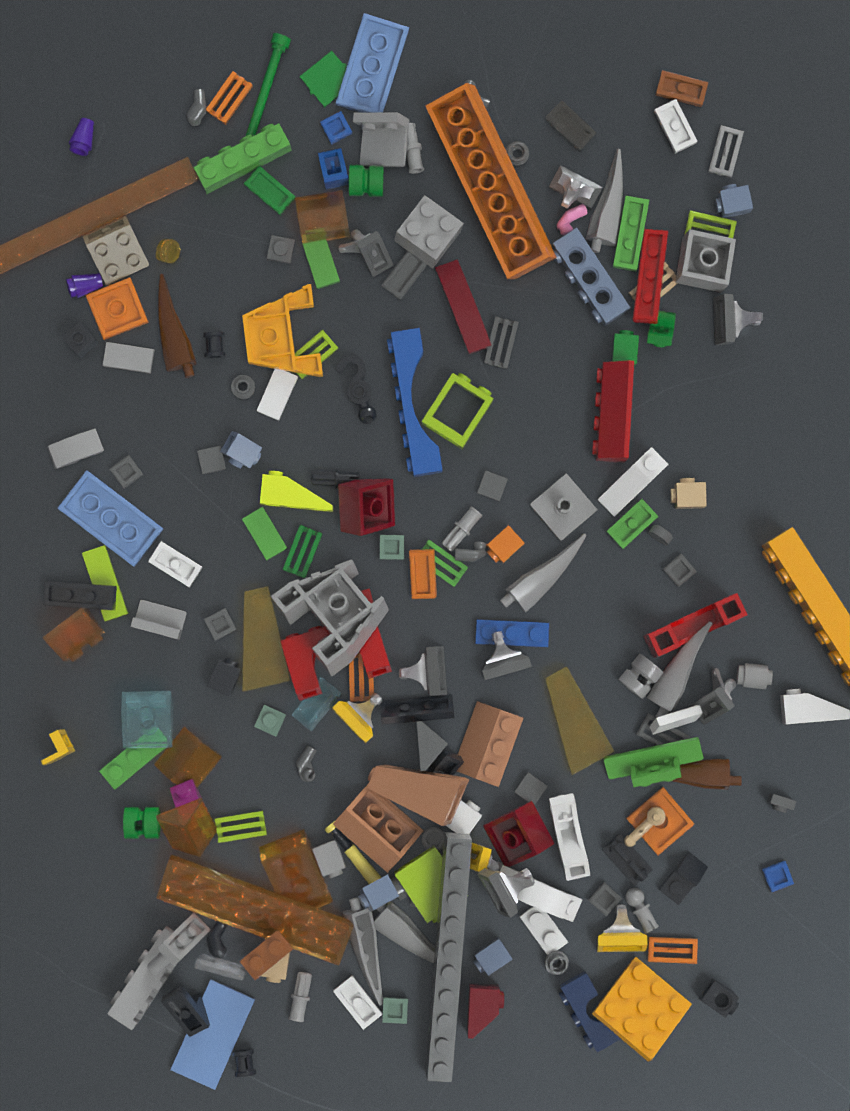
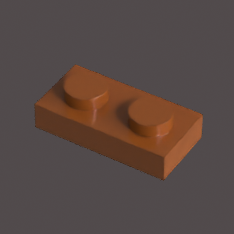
M662 70L656 96L671 100L676 99L679 102L702 107L708 82Z
M277 930L241 959L240 963L252 978L256 980L294 948L283 934Z

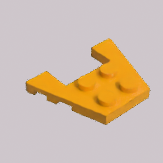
M311 284L303 286L302 289L294 293L290 292L275 302H269L242 315L249 364L323 377L320 353L295 356L290 321V310L314 307Z

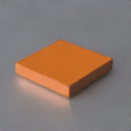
M130 277L86 295L103 340L149 323Z
M661 787L626 817L629 823L636 829L647 818V812L650 808L657 806L663 809L666 816L665 821L661 825H653L642 836L657 855L661 854L694 825L693 821L664 787Z

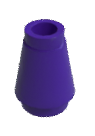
M87 118L80 119L69 141V150L72 153L87 156L88 152L92 150L94 128L92 120Z
M100 273L71 275V278L66 279L71 298L77 297L78 299L103 287Z

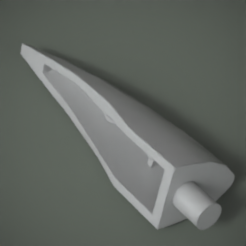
M619 148L616 149L604 190L590 219L586 240L592 241L591 249L594 253H600L601 244L617 246L623 198V171L621 150Z
M582 534L547 562L523 574L506 589L508 594L500 602L507 608L515 601L526 613L544 596L566 570L586 538V534Z
M709 621L679 650L664 669L663 675L652 687L647 698L661 706L656 717L666 715L669 711H674L685 691L695 657L712 622Z
M353 898L349 900L351 909L343 911L342 914L362 973L380 1006L383 1004L373 915L372 911L370 912L368 908H361L359 898Z
M392 901L376 909L379 913L374 918V924L378 932L413 954L434 963L435 946L403 910Z

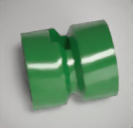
M350 165L349 196H363L364 193H368L370 197H383L384 166L370 165L368 169H365L363 165Z
M125 807L123 817L124 838L138 839L143 835L145 839H159L161 831L160 807H145L143 811L139 807ZM139 820H142V825H138Z

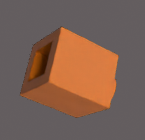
M508 525L487 544L489 550L486 553L495 563L500 561L503 564L525 543Z

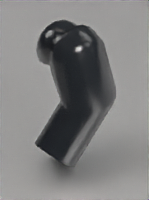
M217 920L207 936L209 952L213 957L223 958L227 953V948L222 945L221 937L228 926Z

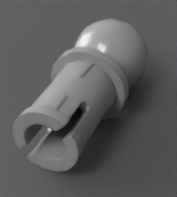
M630 888L625 896L626 902L630 906L635 907L636 910L632 913L633 915L636 914L644 932L648 933L652 929L659 927L648 908L650 904L644 905L643 903L644 893L639 888Z

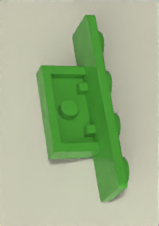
M695 737L605 756L604 764L609 779L631 775L633 787H646L652 783L670 782L676 778H681L680 765L703 760V753L699 738Z

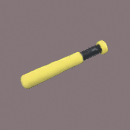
M333 823L325 828V831L328 834L331 833L341 847L344 848V853L368 884L382 878L356 846L352 845Z

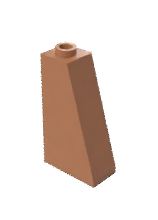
M379 765L371 770L368 776V781L370 782L367 789L441 826L452 823L469 779L404 767Z

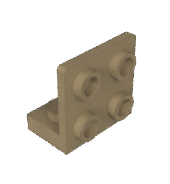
M126 216L83 235L85 244L106 285L149 266Z

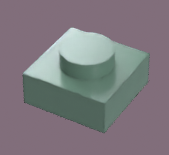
M380 535V560H404V535Z
M264 705L254 727L277 737L286 714Z
M384 997L382 1023L407 1024L408 998Z

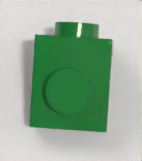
M659 311L658 323L650 324L647 343L653 344L656 347L671 346L674 336L675 313Z

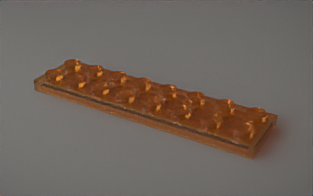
M172 854L156 897L162 901L265 939L279 930L295 950L338 966L354 927V924L348 919Z

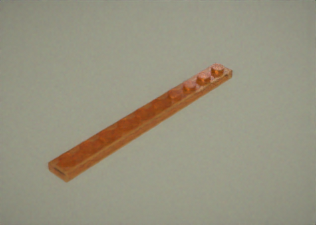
M186 157L0 245V274L198 181L199 179L189 158Z

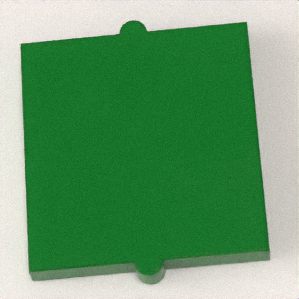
M331 51L304 72L300 79L309 88L310 94L314 95L325 108L338 97L347 65L342 63Z

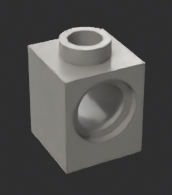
M336 839L312 849L322 876L328 875L329 878H333L343 874L342 869L346 868V864Z

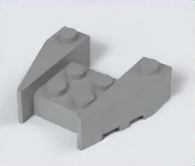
M352 559L335 565V568L328 571L313 573L309 578L291 581L271 596L275 606L290 625L311 610L330 633L328 637L312 649L331 676L353 661L389 611L382 596L371 604L351 579L359 573Z

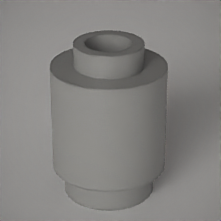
M749 663L738 665L736 682L745 688L766 689L767 685L772 684L773 671L768 670V665Z

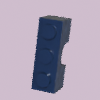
M585 971L560 985L562 991L558 994L565 1006L570 1004L574 1010L571 1017L577 1027L583 1026L586 1032L583 1038L589 1049L594 1047L598 1053L621 1039L600 1020L587 1015V1003L596 997L598 993Z

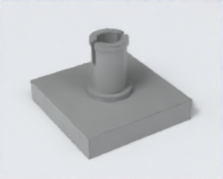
M567 473L530 504L532 509L560 542L597 511V508Z

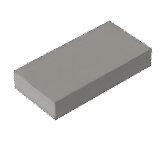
M106 342L103 367L151 374L155 350Z

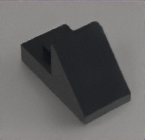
M688 852L659 890L679 905L691 889L697 887L708 866Z
M181 986L162 997L161 1003L189 1037L209 1028V1019L200 993L191 997L184 987Z

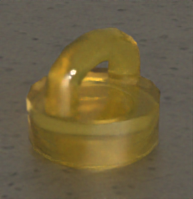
M173 239L161 240L157 245L156 259L165 263H174L180 255V246L177 241Z

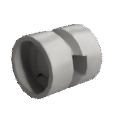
M639 653L631 663L632 669H626L618 680L632 693L643 699L651 689L650 684L656 683L664 672ZM639 675L643 677L640 681L637 680Z

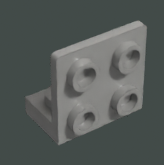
M398 112L354 113L353 122L361 126L363 130L360 165L366 167L370 165L404 167L409 119Z

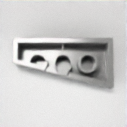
M165 927L163 931L157 930L151 940L154 945L150 951L144 950L137 961L140 963V966L136 972L131 970L124 981L127 984L122 992L118 990L110 1002L113 1006L107 1014L130 1030H133L175 968L170 963L158 975H153L147 968L148 963L160 953L157 948L174 932L169 927Z

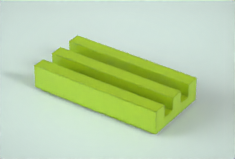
M690 211L684 235L693 227L728 235V238L733 239L737 221ZM693 218L730 226V230L693 222Z
M322 330L295 353V356L304 354L322 337L325 341L310 353L318 354L330 345L331 348L321 355V363L337 351L338 347ZM297 373L301 379L307 376L306 374Z
M263 811L215 818L218 843L267 835ZM259 817L260 820L258 822L227 827L221 826L222 822ZM261 826V831L223 837V832Z

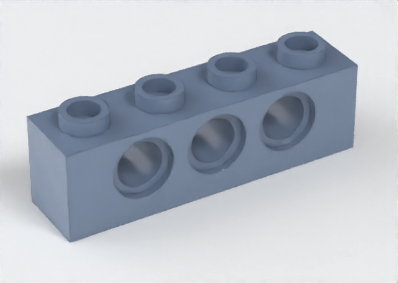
M577 228L552 244V249L557 257L555 261L558 264H563L566 269L564 272L565 276L571 284L575 282L579 288L577 292L579 297L585 304L589 303L593 309L591 314L598 324L601 322L605 327L629 311L630 306ZM573 253L579 254L582 262L573 264L570 262L569 256ZM590 273L595 277V282L586 284L582 276ZM598 293H604L608 297V302L600 304L596 301L595 296Z

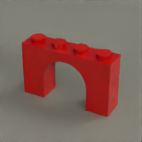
M735 593L648 633L643 638L652 657L656 658L687 643L709 621L712 622V625L708 632H711L748 614L738 593Z
M322 626L313 627L307 633L301 635L298 633L290 634L285 637V640L280 641L299 701L323 694L315 670L317 656L312 649L330 635L326 628H322ZM377 626L360 650L369 679L392 672Z

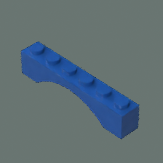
M420 328L391 332V339H387L389 354L394 353L395 362L391 363L393 377H398L399 386L395 387L397 401L401 400L403 410H398L400 424H405L407 433L402 434L404 448H409L410 457L406 458L408 472L413 471L414 477L442 473L439 446L421 428L412 404L411 388L413 376L423 356Z

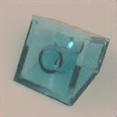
M171 691L122 692L123 748L172 747L174 703Z

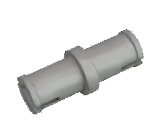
M409 123L406 149L409 173L411 174L424 171L420 154L422 146L421 143H418L415 123Z

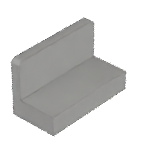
M140 600L136 617H133L131 627L180 640L187 612Z

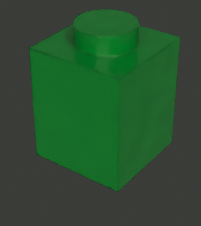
M620 330L619 334L615 333L613 336L611 362L630 360L634 361L635 367L637 365L639 335H633L634 332L628 330Z

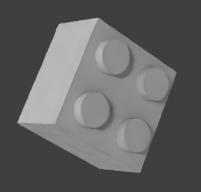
M424 195L396 232L394 241L433 269L460 234L464 223Z
M689 229L682 238L675 283L722 292L729 285L736 239Z

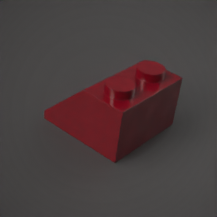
M362 479L338 485L341 532L363 536L395 526L393 479Z
M532 801L483 825L503 865L507 867L536 856L555 844Z
M469 983L468 1038L473 1039L499 1015V1009H504L503 991H500L499 985Z

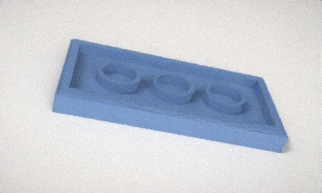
M365 13L363 14L336 100L337 106L360 113L384 112L409 27Z
M87 470L58 507L61 512L133 567L137 565L163 531L161 526Z
M211 979L202 997L210 1026L191 1037L186 1034L171 1067V1071L215 1090L255 998Z

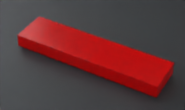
M644 229L633 322L658 323L668 241V231Z

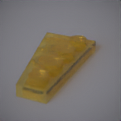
M268 586L244 592L243 692L290 681Z
M565 667L545 678L571 775L613 753L614 750L569 669Z

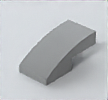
M96 428L47 446L55 469L77 463L81 459L100 454L104 451Z

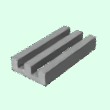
M720 126L708 173H716L719 176L723 175L727 176L726 178H732L744 131ZM727 132L728 136L720 166L716 168L715 165L723 134ZM734 134L737 135V139L733 150L729 169L727 171L724 170V167L728 156L731 140Z

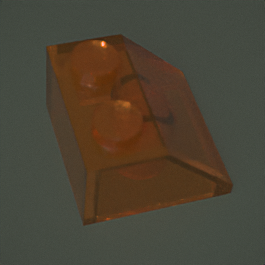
M342 190L295 198L303 244L350 237Z
M80 608L46 634L43 639L63 661L71 660L74 662L84 654L82 652L84 648L88 645L94 647L102 641L101 635L105 631L88 609Z

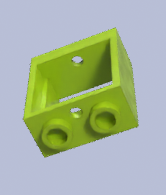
M452 373L422 420V425L460 449H463L494 398L490 397L492 393L482 386L476 388L471 385V379L462 373H459L458 376ZM454 383L484 401L463 436L433 418Z

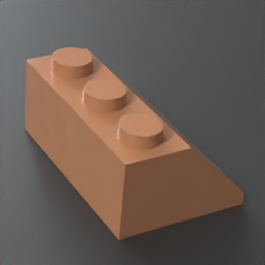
M477 701L458 752L464 763L457 772L499 787L523 718Z
M367 784L333 825L388 873L424 830L389 799L367 789Z

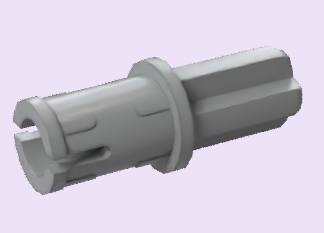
M471 506L458 523H454L456 526L443 540L442 544L448 550L454 551L466 535H470L469 531L482 515Z
M299 972L297 975L294 994H291L293 1001L289 1020L304 1022L307 1001H310V997H308L312 978L310 973Z

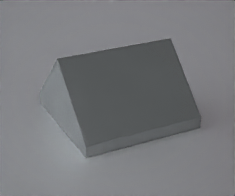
M417 721L421 771H426L448 743L422 721Z

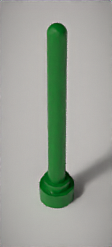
M273 33L270 42L273 51L246 136H255L281 55L285 53L286 49H289L291 39L285 35Z

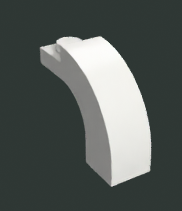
M573 793L549 798L552 821L566 880L590 876L589 863L580 831Z
M502 865L500 870L506 876H514L519 873V871ZM534 879L535 884L519 892L518 900L573 922L582 902V899Z

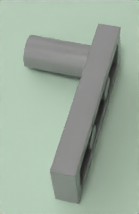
M193 913L157 948L160 953L147 965L150 973L158 975L170 963L175 966L211 929Z

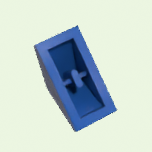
M342 149L318 153L326 190L349 185Z

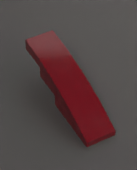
M458 259L435 267L468 354L491 347V342Z

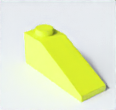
M269 471L268 475L263 474L260 496L261 505L333 512V505L290 478L283 476V472Z

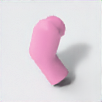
M584 204L578 205L563 214L557 222V230H560L561 235L565 236L573 230L570 225L572 221L587 215L586 206Z

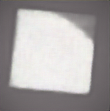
M204 954L197 958L194 967L241 981L247 972L241 964Z

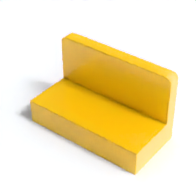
M65 729L49 734L58 752L41 760L42 765H49L75 752Z

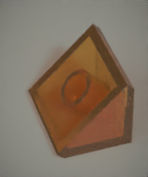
M184 727L154 765L176 785L193 779L198 788L222 756Z
M202 797L156 815L157 821L172 849L201 857L217 832L216 825Z

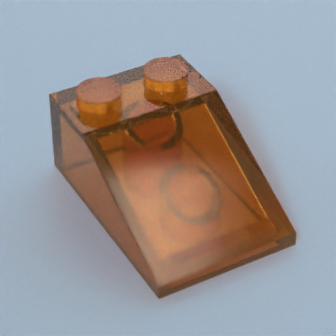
M304 829L259 847L261 863L288 919L333 902L325 878L322 876L313 853V847Z

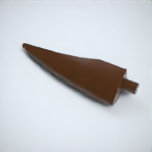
M160 274L158 317L166 370L175 371L183 369L185 378L195 376L192 366L197 365L193 348L175 311L164 274Z
M705 759L681 764V778L673 780V782L703 789L728 790L730 785L741 786L742 776H730V759Z

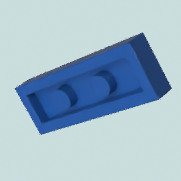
M495 620L476 621L475 644L495 645L491 634L502 631L503 640L507 646L548 647L549 623Z

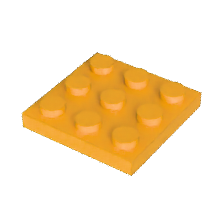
M635 957L592 1014L649 1062L692 1004L641 960Z

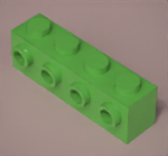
M278 123L275 126L274 124H269L261 129V133L255 136L247 135L239 141L240 144L234 147L226 146L218 151V155L199 160L194 170L206 194L257 169L258 166L261 167L292 151L280 124Z

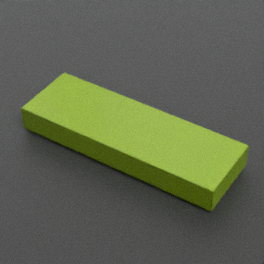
M106 545L83 552L82 555L92 584L117 586L116 609L101 610L104 621L127 615L128 611Z

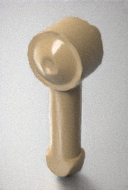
M657 806L650 808L647 812V818L629 836L627 835L624 838L625 845L633 847L653 825H661L666 817L663 809Z

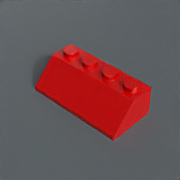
M634 361L603 362L601 368H597L596 383H600V392L595 394V407H599V416H594L593 430L598 431L597 440H593L592 454L596 455V461L626 462L629 458Z

